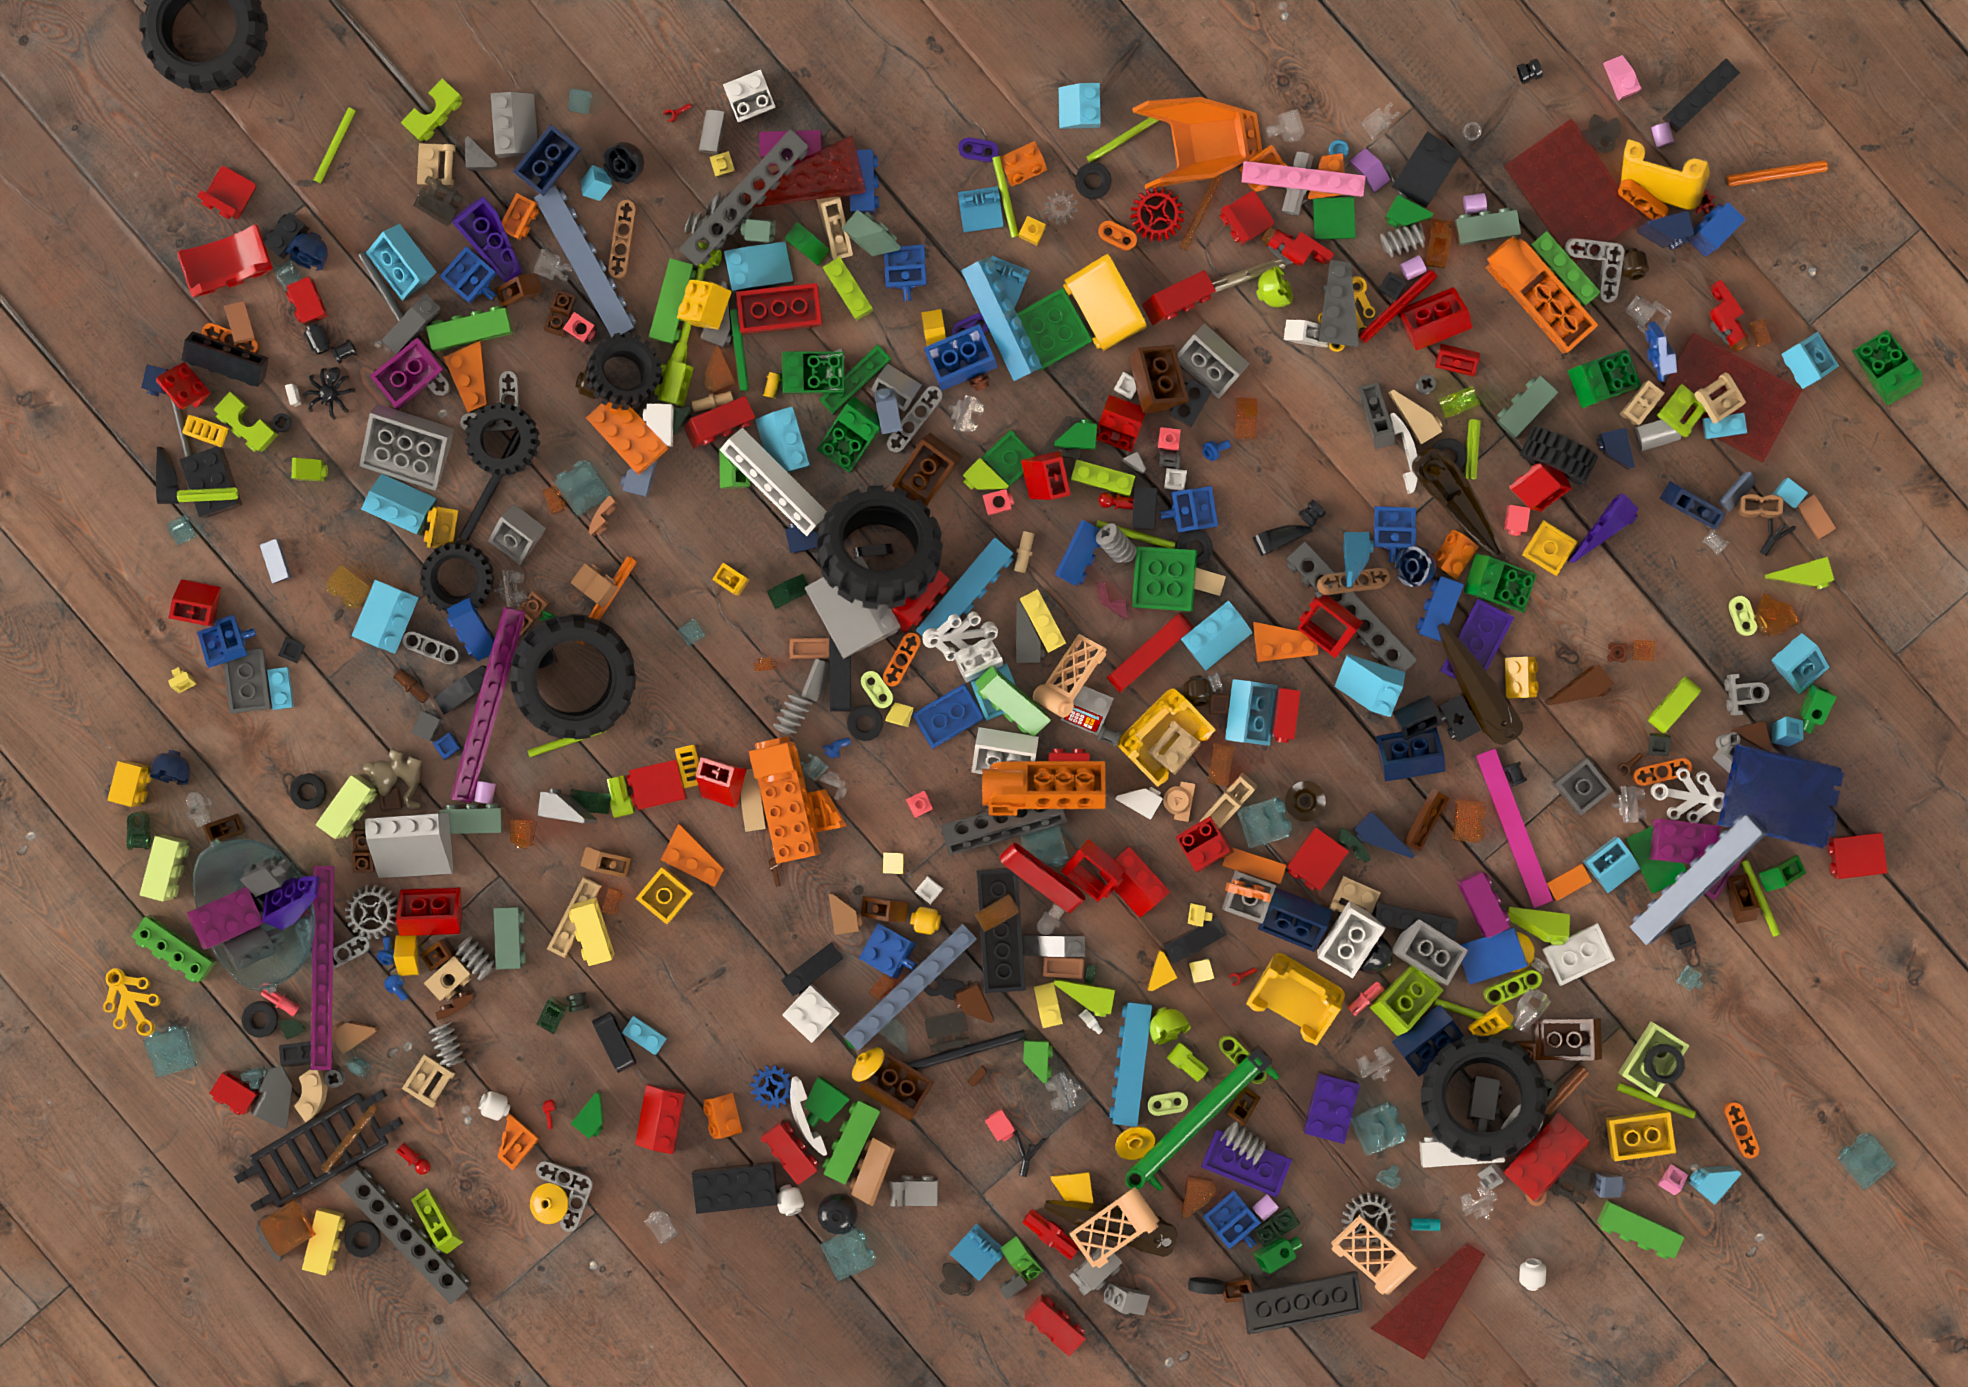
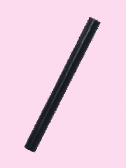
M518 430L515 431L501 459L508 458L517 451L521 441V435ZM492 474L459 535L463 540L468 542L503 476Z
M1023 1029L907 1062V1065L915 1070H920L1027 1038Z

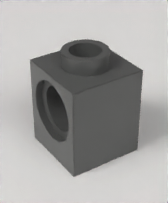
M431 709L421 711L411 733L428 741H433L443 721L439 717L440 713Z

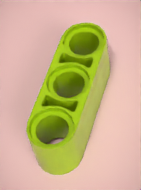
M1685 676L1652 712L1647 721L1662 734L1665 733L1694 701L1702 689Z
M1526 969L1488 986L1484 990L1483 995L1490 1004L1499 1005L1537 988L1542 982V977L1534 969ZM1534 973L1536 981L1533 984H1528L1527 976ZM1516 982L1518 986L1516 991L1509 992V983ZM1492 990L1499 992V997L1496 1000H1490L1489 993Z
M1227 1034L1220 1038L1219 1047L1221 1051L1238 1066V1056L1241 1054L1248 1056L1249 1052L1232 1035ZM1230 1039L1234 1042L1232 1049L1226 1050L1223 1048L1225 1040ZM1264 1070L1262 1076L1258 1079L1254 1078L1252 1082L1256 1084L1264 1082L1267 1076L1266 1071Z

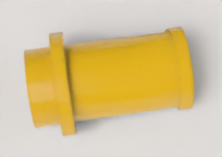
M769 372L768 376L766 375L768 379L763 396L776 399L779 381H782L780 379L781 375Z

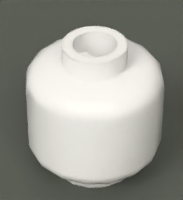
M490 1091L487 1094H483L478 1109L481 1110L483 1116L498 1121L503 1116L508 1115L510 1105L507 1104L508 1098L505 1095Z
M791 1184L780 1187V1192L777 1193L779 1212L786 1214V1216H792L801 1212L804 1201L800 1189L791 1187Z
M1531 1258L1525 1260L1520 1265V1283L1528 1290H1538V1288L1546 1283V1266L1539 1259Z

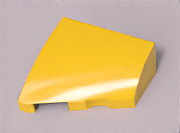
M1089 1172L1050 1176L1051 1181L1065 1201L1093 1203Z

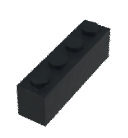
M1726 58L1662 119L1666 123L1669 122L1671 129L1677 133L1740 72Z
M194 331L184 340L182 361L190 365L199 366L210 372L219 373L230 379H236L256 387L266 377L269 357Z
M1376 902L1373 917L1385 926L1406 930L1417 920H1421L1451 940L1455 939L1458 920L1455 918Z

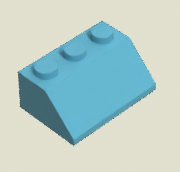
M401 224L383 231L366 252L402 301L425 285L436 273L433 266Z
M793 407L778 410L755 419L763 449L788 473L811 467Z
M381 474L369 490L361 510L414 534L421 535L427 523L428 512L433 510L437 498Z
M375 580L352 636L395 654L418 597Z
M1227 601L1180 640L1206 671L1253 632L1233 605Z
M1233 679L1225 740L1270 746L1278 685Z

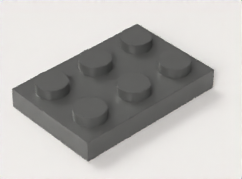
M264 648L246 650L248 655L223 663L230 714L272 709Z

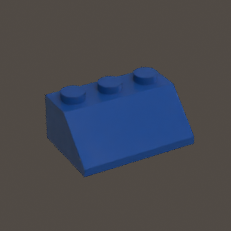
M980 324L924 347L941 391L997 368L995 358Z
M1081 520L1055 573V577L1074 586H1077L1078 583H1083L1087 575L1084 570L1087 565H1092L1096 557L1093 554L1096 546L1101 547L1096 542L1099 528Z

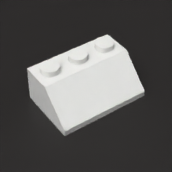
M978 727L972 773L982 774V769H989L992 764L997 762L1035 761L1039 737Z
M1349 901L1317 950L1318 958L1353 978L1385 930V927L1368 911Z

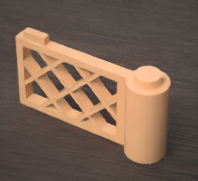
M1078 634L1045 685H1040L1035 689L1033 700L1060 717L1070 715L1074 707L1073 700L1097 664L1102 662L1106 656L1105 652L1107 649ZM1083 641L1084 649L1078 651V647ZM1098 649L1096 654L1090 658V652ZM1085 654V660L1078 663V657ZM1073 659V665L1066 668L1067 663ZM1085 666L1084 672L1079 675V668ZM1073 671L1074 677L1067 680V674ZM1062 676V682L1054 685L1057 678ZM1074 683V687L1068 693L1067 686Z
M1134 1187L1069 1234L1091 1266L1095 1267L1097 1265L1100 1268L1109 1262L1107 1257L1145 1231L1150 1233L1159 1227L1157 1225L1159 1219L1138 1189ZM1118 1205L1123 1211L1122 1219L1111 1218V1209ZM1098 1218L1107 1220L1105 1231L1094 1229L1095 1220ZM1109 1221L1121 1222L1119 1234L1108 1232ZM1124 1223L1132 1224L1137 1232L1131 1236L1122 1234ZM1081 1230L1090 1231L1089 1243L1080 1241L1076 1234ZM1093 1232L1104 1234L1103 1245L1091 1243ZM1107 1235L1119 1237L1118 1245L1115 1247L1105 1246ZM1091 1246L1102 1248L1101 1257L1095 1261L1090 1255Z
M1361 1215L1331 1242L1333 1245L1331 1249L1340 1257L1344 1255L1376 1283L1375 1288L1382 1295L1384 1293L1387 1295L1392 1293L1418 1268L1416 1262L1407 1253L1402 1252ZM1362 1223L1366 1227V1233L1355 1234V1228ZM1378 1237L1380 1239V1246H1369V1238ZM1355 1238H1366V1246L1355 1247ZM1343 1239H1352V1247H1342L1339 1243ZM1384 1250H1393L1396 1253L1392 1258L1384 1259ZM1366 1251V1260H1357L1355 1252ZM1369 1251H1380V1259H1369ZM1369 1264H1380V1270L1373 1274L1369 1270Z

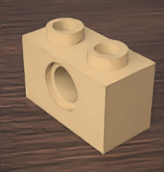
M453 956L424 984L439 1001L444 999L448 1001L457 993L455 989L459 985L463 987L471 980L469 976L472 974V970L466 968L467 965L465 962H461L460 957ZM447 974L454 976L455 982L453 985L446 982Z

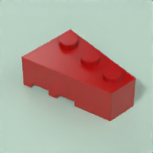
M1202 270L1155 293L1142 304V307L1152 326L1165 319L1167 321L1173 319L1181 311L1185 313L1195 307L1194 304L1198 302L1203 304L1212 299L1210 295L1216 292L1206 271Z
M743 396L691 418L683 428L694 449L703 444H710L720 436L723 438L734 433L733 430L750 427L752 425L751 422L755 419V415L746 396Z
M938 570L934 581L928 584L927 591L913 601L907 598L905 605L892 609L901 626L899 629L905 634L913 624L916 626L924 617L922 614L926 609L930 611L936 604L934 599L938 595L942 597L948 590L947 584L950 579L940 570Z
M782 1119L763 1133L760 1140L769 1145L773 1156L780 1160L783 1168L799 1185L818 1171L817 1165L819 1162L813 1154L809 1156L805 1150L807 1148L806 1144L801 1138L797 1139L793 1134L795 1130L788 1121L785 1123Z
M1040 1294L1024 1312V1319L1035 1324L1040 1333H1044L1051 1339L1054 1345L1070 1357L1086 1340V1335L1084 1334L1086 1331L1078 1323L1074 1325L1069 1320L1071 1317L1063 1309L1059 1311L1054 1306L1056 1303L1049 1296L1044 1297Z

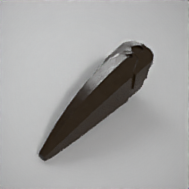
M1427 448L1413 460L1412 471L1426 491L1438 501L1453 520L1495 559L1504 560L1506 558L1489 519L1459 467L1439 449Z
M1441 623L1437 628L1446 655L1465 701L1473 712L1483 733L1499 745H1505L1513 741L1523 731V723L1508 698L1504 697L1474 655L1444 623Z
M1046 1200L1044 1204L1045 1209L1078 1227L1109 1206L1060 1200ZM1115 1206L1111 1209L1110 1217L1122 1219L1123 1211L1119 1206ZM1155 1214L1159 1219L1157 1223L1159 1227L1150 1233L1147 1231L1143 1232L1126 1245L1141 1252L1165 1257L1173 1252L1177 1240V1231L1172 1224L1167 1223L1161 1216ZM1099 1218L1095 1220L1094 1229L1105 1231L1107 1220ZM1109 1221L1108 1232L1119 1234L1121 1222ZM1124 1223L1122 1234L1131 1236L1137 1232L1132 1224ZM1093 1232L1096 1235L1104 1237V1234ZM1107 1235V1239L1118 1242L1119 1237Z

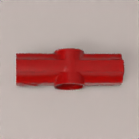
M1033 1208L1023 1219L1022 1223L1036 1233L1041 1241L1051 1248L1054 1247L1069 1260L1078 1252L1079 1247L1075 1241L1065 1234V1231L1051 1220H1047Z

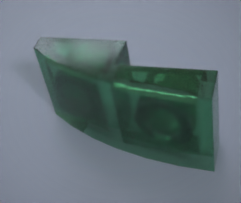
M1339 828L1340 834H1337L1341 845H1346L1347 848L1355 846L1356 849L1353 852L1358 861L1361 860L1363 863L1371 861L1368 852L1360 841L1346 829Z
M1290 1206L1257 1226L1254 1232L1263 1246L1266 1247L1281 1238L1283 1234L1299 1226L1300 1222Z

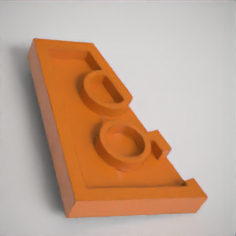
M478 341L443 357L467 412L471 413L487 406L482 341Z
M1253 622L1257 662L1318 655L1317 644L1302 632Z
M679 823L661 860L716 887L724 868Z

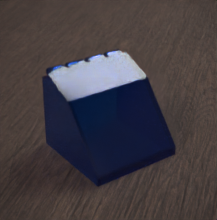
M1736 745L1718 825L1733 828L1735 826L1734 821L1739 816L1752 815L1768 832L1765 836L1823 849L1824 845L1828 846L1831 831L1824 830V826L1832 827L1835 811L1828 809L1829 806L1837 807L1840 791L1833 788L1834 786L1841 787L1844 777V773L1841 772L1842 768Z

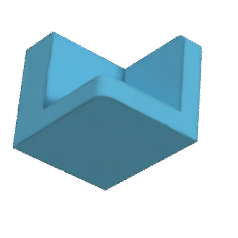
M594 165L590 167L580 181L582 195L601 201L612 187L611 178L607 175L606 171Z
M1786 478L1772 495L1782 497L1783 501L1788 505L1796 508L1808 492L1790 478Z
M1786 716L1772 723V743L1789 747L1803 740V720Z

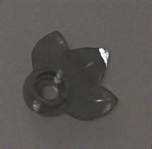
M1594 114L1589 122V130L1581 131V137L1585 144L1594 146L1598 152L1603 154L1609 153L1615 146V139L1620 135V121L1616 117L1606 123L1604 119ZM1602 140L1607 141V147L1601 145Z
M952 1263L943 1264L942 1273L945 1280L940 1283V1289L948 1295L956 1293L960 1296L971 1295L975 1289L973 1275L961 1264L959 1266ZM963 1282L967 1283L968 1288L966 1290H963L961 1288V1284Z

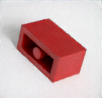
M308 276L286 286L288 289L286 296L291 304L294 303L296 308L294 314L298 322H302L307 326L329 316L312 278Z
M228 1071L221 1073L209 1092L213 1096L212 1099L214 1101L230 1106V1110L237 1115L248 1113L260 1094L257 1089Z

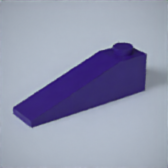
M484 196L468 205L453 218L452 223L505 283L522 272L499 215Z
M1623 493L1616 495L1568 559V562L1574 563L1627 526V524L1631 525L1638 517L1636 505Z
M319 877L290 878V880H285L280 887L266 892L262 922L280 930L294 924L318 896Z

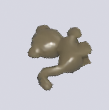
M391 748L389 752L391 762L379 760L375 763L369 762L364 764L363 771L369 776L370 781L378 788L382 796L387 795L391 791V787L397 781V777H400L409 786L403 797L405 806L412 810H419L421 808L420 802H414L411 798L416 793L417 786L421 781L420 766L422 760L413 756H409L407 760L402 759V752Z

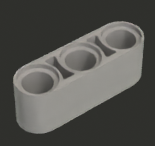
M411 631L403 636V645L409 650L449 665L457 664L461 660L462 654L457 647L419 632ZM412 635L418 638V643L415 646L409 644V638ZM432 642L437 646V650L433 654L428 651V645ZM449 650H453L456 654L453 661L447 659L446 655Z

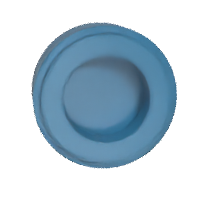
M1335 140L1330 144L1328 153L1329 155L1343 153L1344 160L1349 153V146L1343 140Z

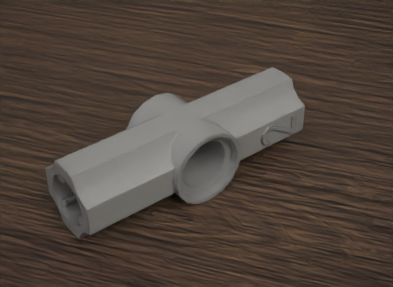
M1297 152L1293 167L1311 169L1314 156L1305 152ZM1286 188L1287 192L1281 212L1298 216L1303 196L1307 190Z

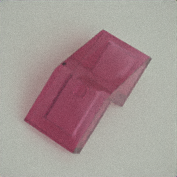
M1105 582L1096 583L1100 604L1122 619H1128L1125 598L1108 601Z

